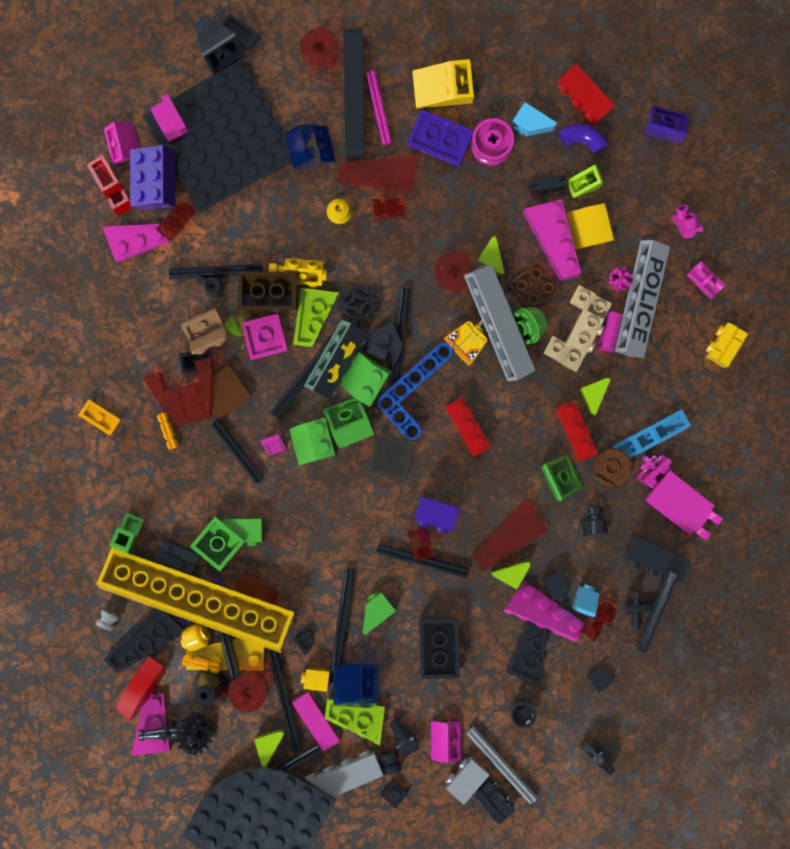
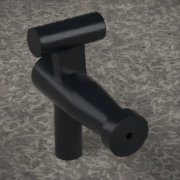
M630 587L627 592L632 597L633 603L624 604V611L626 615H632L633 630L641 629L639 614L652 611L655 601L638 602L639 593Z
M169 720L168 727L147 731L140 729L138 734L139 741H145V739L162 741L169 739V741H173L178 738V735H175L174 732L178 731L179 728L176 727L175 720Z

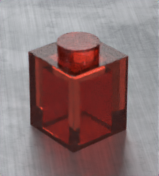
M427 527L408 532L416 561L434 557Z

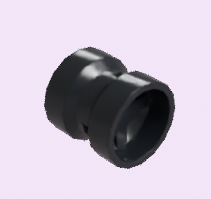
M397 750L387 751L379 755L380 762L383 763L382 770L384 775L394 774L402 770L401 763L398 762L399 755Z

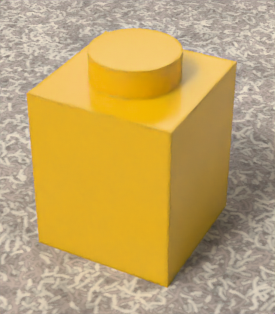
M307 667L306 672H302L301 677L304 689L327 692L330 670Z

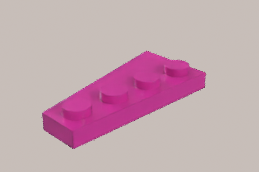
M525 580L521 582L503 611L508 614L519 616L518 618L524 621L529 620L536 623V626L541 628H548L553 633L574 642L580 638L587 626Z

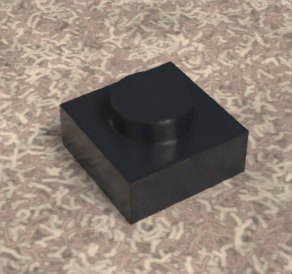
M395 780L381 793V796L395 809L408 795V792Z

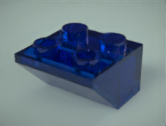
M298 125L285 132L293 169H311L336 162L327 126Z
M357 663L334 667L333 706L372 708L378 704L377 664Z

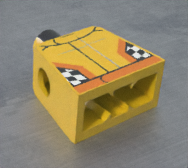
M482 320L476 326L468 321L446 336L443 341L451 345L453 351L470 366L488 341L483 335L487 330Z

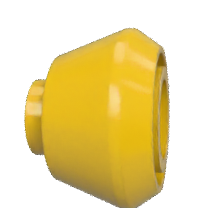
M343 198L332 200L327 207L328 218L336 224L346 223L350 220L353 213L351 204Z

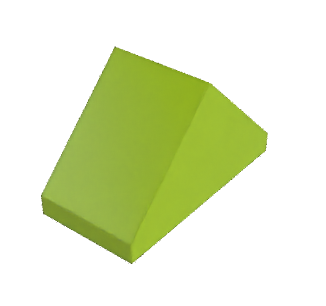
M593 165L568 179V187L573 198L597 190L604 183L597 165Z
M495 236L489 241L477 264L482 267L492 264L497 276L503 277L505 272Z
M606 378L579 389L590 415H596L611 379Z
M525 561L491 571L493 577L518 589L530 567V562Z
M283 728L255 737L254 740L262 766H267L286 731Z

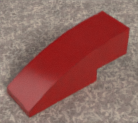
M104 155L87 164L102 193L118 217L134 208L130 206V198Z
M148 657L127 686L115 710L131 721L154 693V687L166 673L164 667Z

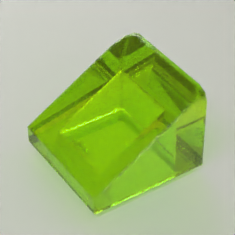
M231 315L225 323L224 329L242 339L243 335L234 317Z

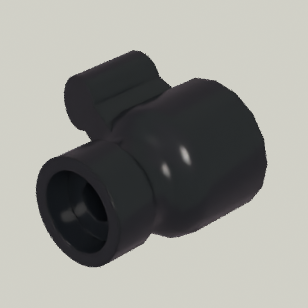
M202 276L197 278V283L201 286L204 285L206 294L211 298H219L224 294L225 287L219 279L211 277L205 280Z
M602 506L587 508L590 520L578 525L580 537L608 533L606 519L602 518Z

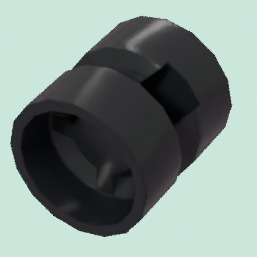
M517 699L510 705L509 714L515 725L521 728H528L534 724L537 717L536 710L528 700Z

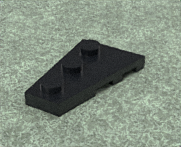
M527 620L505 669L506 672L541 687L547 628H541L536 626V623Z

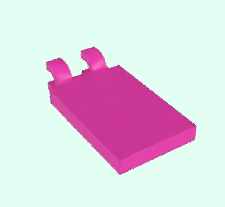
M670 470L664 474L645 499L647 503L690 536L695 532L701 538L707 540L711 534L702 528L703 524L707 519L717 525L723 520L711 511L714 507L711 502Z

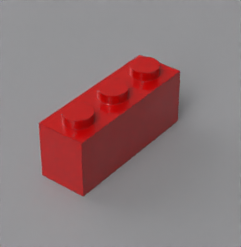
M577 64L558 81L557 85L563 95L567 94L571 99L572 105L576 109H580L584 113V118L595 126L615 106Z
M462 397L445 407L472 457L491 448Z
M575 401L556 408L555 413L577 462L598 454Z

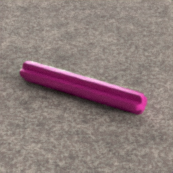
M369 71L366 73L382 144L388 145L392 143V137L376 71Z

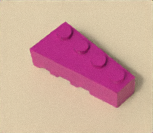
M562 199L524 209L523 215L538 239L559 281L579 277L581 270Z

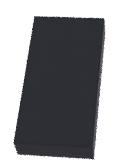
M230 13L221 24L234 32L240 45L249 52L260 38V34Z

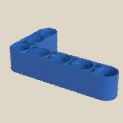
M441 343L378 400L379 408L408 440L418 439L421 434V428L400 403L452 357L453 349L448 343ZM440 348H447L449 355L441 357L438 352ZM427 360H432L435 363V368L428 370L425 368L424 363ZM418 373L421 376V380L414 383L410 380V375ZM398 386H405L407 392L404 395H398L396 393ZM383 399H391L392 406L384 408L381 405ZM398 412H402L405 415V420L401 423L396 422L394 419V415ZM411 426L416 427L418 430V434L415 437H410L407 434V429Z

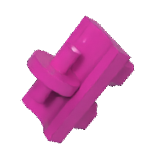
M687 204L676 207L677 214L672 216V220L679 228L683 238H692L696 232L703 231V226L697 220L696 215L689 210Z
M701 261L687 274L710 299L725 286Z
M660 454L658 457L653 455L650 459L644 456L642 457L644 464L640 467L642 471L636 477L639 481L653 489L659 482L656 478L658 474L661 473L664 476L668 470L673 472L670 465L672 461L663 454Z

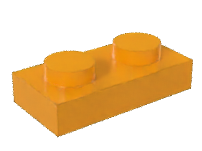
M89 399L78 415L110 436L113 435L122 421Z

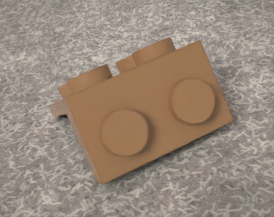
M216 308L181 323V327L189 341L192 354H202L208 350L207 348L220 346L227 339L225 326Z

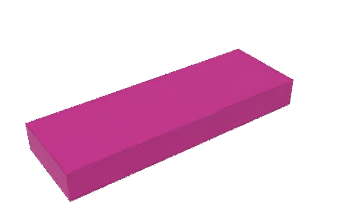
M309 691L292 702L323 752L340 741Z

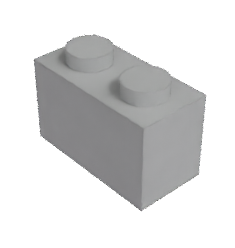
M472 756L469 759L465 758L458 767L460 769L456 774L452 773L445 781L447 783L446 790L463 805L489 776V772Z

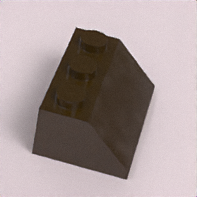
M238 272V311L240 314H297V272Z

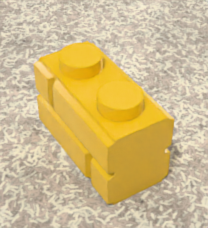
M729 322L724 326L720 325L715 333L718 336L715 342L711 341L706 348L708 352L706 358L723 368L730 366L748 336V333Z

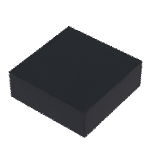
M603 665L587 675L598 693L614 682Z

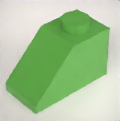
M223 519V523L247 542V546H259V542H263V519Z
M374 592L367 598L369 602L366 603L363 625L364 635L396 612V609L383 592L379 594Z

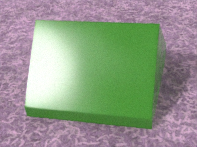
M568 454L540 466L556 501H561L584 489Z

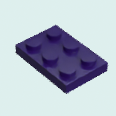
M421 109L407 146L459 167L474 131Z

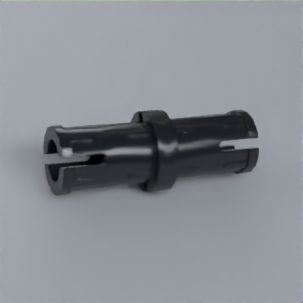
M567 176L545 177L543 180L528 182L530 194L542 191L551 192L552 189L568 187Z

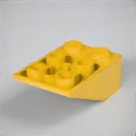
M470 59L449 61L413 70L416 109L473 103L474 94Z

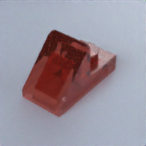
M402 198L370 199L373 219L377 223L385 219H397L406 216Z

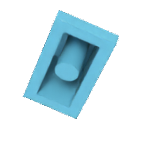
M524 103L513 119L511 127L519 135L530 136L553 131L557 123L529 104Z
M586 584L584 587L579 586L571 608L595 617L599 600V593L595 592L596 588Z

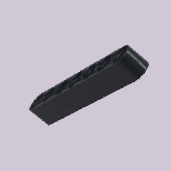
M343 29L345 158H365L363 29Z

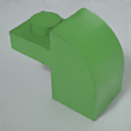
M126 513L120 528L117 527L110 547L131 554L138 542V536L145 520Z

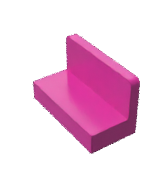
M166 94L161 97L163 102L152 107L151 112L167 141L171 142L189 131L169 95Z
M113 122L104 128L112 164L120 165L124 161L130 160V149H137L139 145L132 122Z
M461 721L431 722V760L444 763L461 761Z

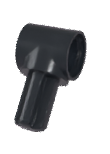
M399 719L389 723L391 730L397 738L395 745L403 758L420 749L414 735L406 732Z

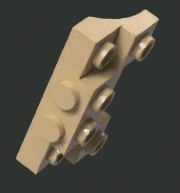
M578 285L569 303L582 311L566 342L552 336L543 353L574 372H577L587 352H592L596 344L594 339L596 335L600 336L605 327L602 323L612 304Z

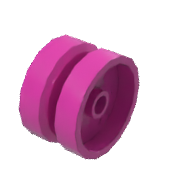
M489 118L480 122L476 126L471 140V150L474 157L480 163L487 166H496L503 163L509 157L513 148L514 134L511 127L505 121L498 118Z

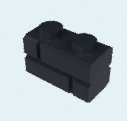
M165 539L156 561L160 562L159 565L174 568L179 572L192 576L202 556L195 550L170 539Z
M487 778L472 797L493 822L499 826L515 812L513 807L515 803L508 794L504 796L501 793L502 787L496 780L491 781L490 778Z

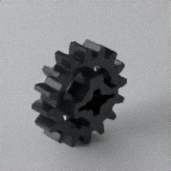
M361 283L359 288L352 284V289L346 286V293L340 292L342 299H337V302L342 306L337 308L338 311H343L340 315L341 317L347 316V322L353 320V324L356 325L357 321H360L361 325H364L365 319L368 322L371 321L370 315L376 316L373 310L378 309V306L374 305V303L378 302V298H373L375 295L374 291L369 293V286L363 289ZM359 292L364 293L369 298L361 297L359 295ZM352 294L353 297L350 302H346L348 296ZM356 300H359L360 303H363L360 305L361 308L357 309L356 306H353ZM370 306L369 311L364 315L363 311L366 307ZM347 311L355 312L357 317L350 315Z
M199 712L186 713V718H180L181 724H176V727L179 729L174 732L175 735H178L175 743H180L178 749L183 750V753L189 755L202 754L203 749L209 748L207 743H212L210 736L214 735V732H211L210 729L213 727V724H208L210 718L205 717L206 714Z

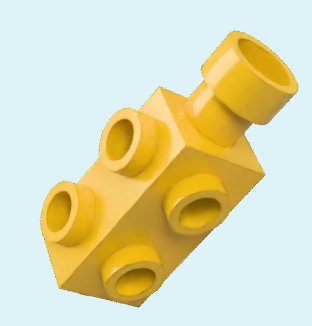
M292 258L286 259L284 266H278L277 263L269 264V272H297V286L304 284L310 288H317L322 286L323 281L327 279V269H324V261Z

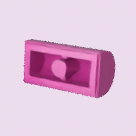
M613 311L606 314L603 322L605 327L600 335L598 350L614 353L622 322V314Z

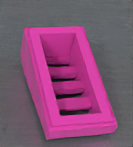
M279 434L261 439V444L268 455L286 450L283 436Z

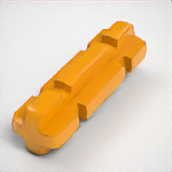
M168 413L158 414L157 418L159 423L162 424L160 426L164 438L168 441L166 442L168 449L177 448L179 444L177 439H175L176 435L171 422H169Z
M187 654L184 655L182 665L189 667L191 665L192 668L203 671L210 670L211 673L215 674L219 672L221 666L218 662L213 661L211 663L210 660L198 657L193 658V656Z

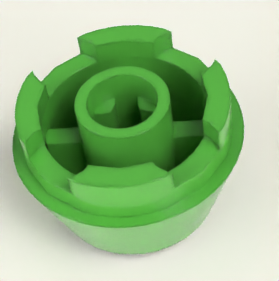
M536 307L518 308L512 314L526 345L536 343L547 330L546 318L541 310Z

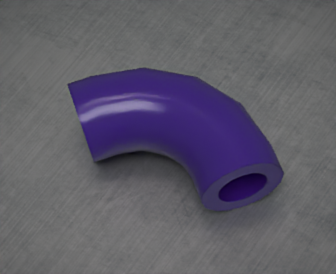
M573 124L558 130V135L566 147L574 143H583L591 149L593 154H596L610 145L607 138L598 129L588 124Z

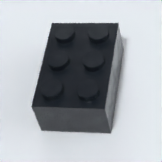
M630 537L622 558L627 560L626 564L639 569L643 566L645 567L643 571L655 576L662 574V579H665L669 569L677 570L679 572L677 581L682 583L692 562L689 559L636 537Z
M458 617L419 618L420 678H460Z

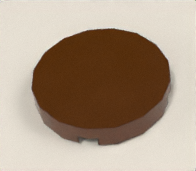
M608 448L596 457L594 470L597 479L601 483L614 487L624 484L631 477L633 465L629 455L623 450Z

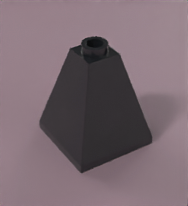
M208 16L200 17L196 20L194 26L201 53L213 75L245 56L234 32Z

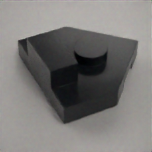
M392 321L369 333L363 352L398 364L405 346L398 334L395 322Z
M586 740L580 744V747L586 754L590 755L594 762L600 768H603L608 775H612L615 772V769L607 762L612 755L598 741L592 746Z

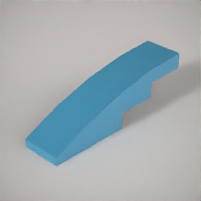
M681 409L613 445L611 448L623 450L632 458L689 428L691 425Z

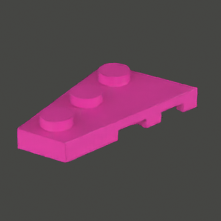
M163 224L103 227L117 263L170 243Z
M165 692L153 693L142 706L131 756L169 752L171 750L169 739L165 741L155 739L139 741L138 735L140 729L147 731L168 727Z

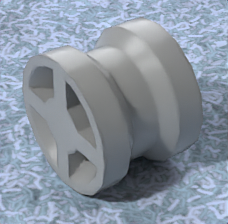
M102 609L101 617L95 624L113 632L115 629L114 624L120 617L111 611Z

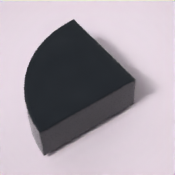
M308 629L294 639L304 655L309 653L313 645L311 629Z

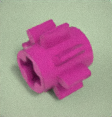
M616 267L610 274L609 283L617 291H620V289L626 291L632 285L631 279L633 274L629 273V269L625 267L622 269Z

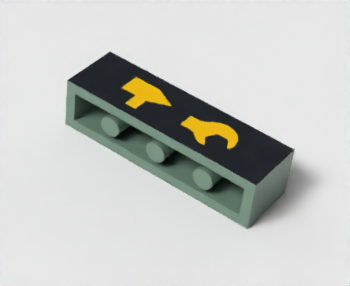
M341 320L304 386L330 401L332 396L335 395L341 380L345 377L350 364L354 361L358 350L364 344L367 333L355 325Z

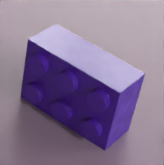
M164 145L130 149L131 207L140 210L176 207L174 149Z
M420 497L414 519L417 520V525L429 528V525L436 526V531L448 534V530L453 531L459 508Z

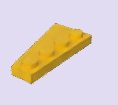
M240 638L232 639L239 669L264 671L265 647ZM221 642L209 644L197 652L187 650V655H191L193 658L198 657L210 660L211 663L213 661L221 664L220 670H228ZM191 665L189 667L186 666V670H200L192 668Z

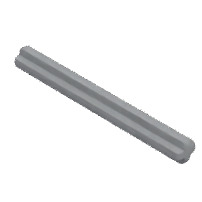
M471 727L467 731L470 739L529 804L534 803L537 800L536 794L475 727Z

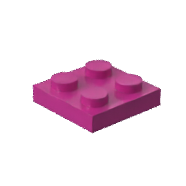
M279 314L241 323L251 361L288 351Z

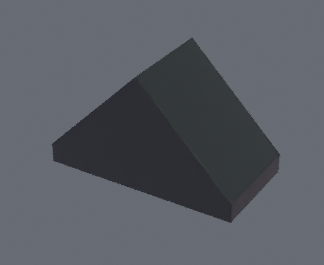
M210 351L202 354H192L191 352L177 354L180 373L184 375L213 370Z

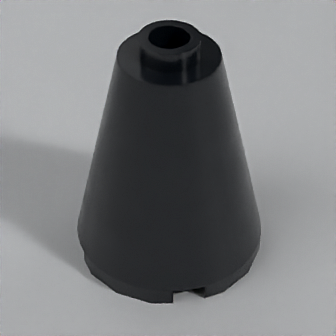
M210 670L202 671L192 682L191 693L193 699L202 707L216 708L222 705L229 696L230 686L228 680L220 671L217 674L211 673Z

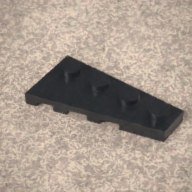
M155 608L104 661L116 673H119L180 637L184 629L169 613Z

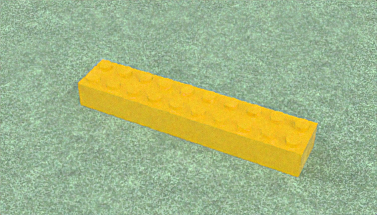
M111 548L96 583L100 589L282 653L295 618V614L292 611Z

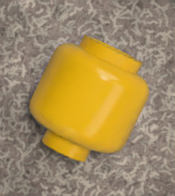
M194 624L186 628L181 635V645L190 652H197L206 647L211 637L208 628L200 624Z

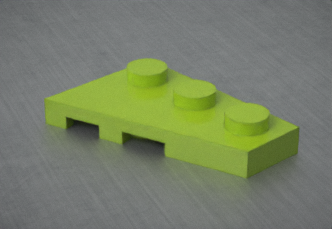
M301 288L293 345L313 347L339 293Z
M328 698L325 719L380 745L385 706Z

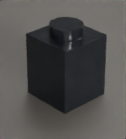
M558 570L541 579L542 584L553 601L558 600L560 602L568 597L567 593L571 592Z

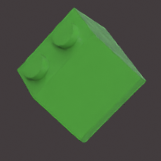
M358 352L340 385L354 398L370 407L392 371L363 353Z
M353 397L323 409L338 449L374 435L363 405L356 398Z
M326 418L289 429L299 466L336 456Z
M215 516L190 547L218 571H222L245 541Z

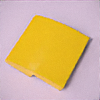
M605 203L566 213L575 250L614 241Z

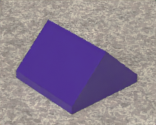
M652 105L644 134L681 143L687 135L688 115Z

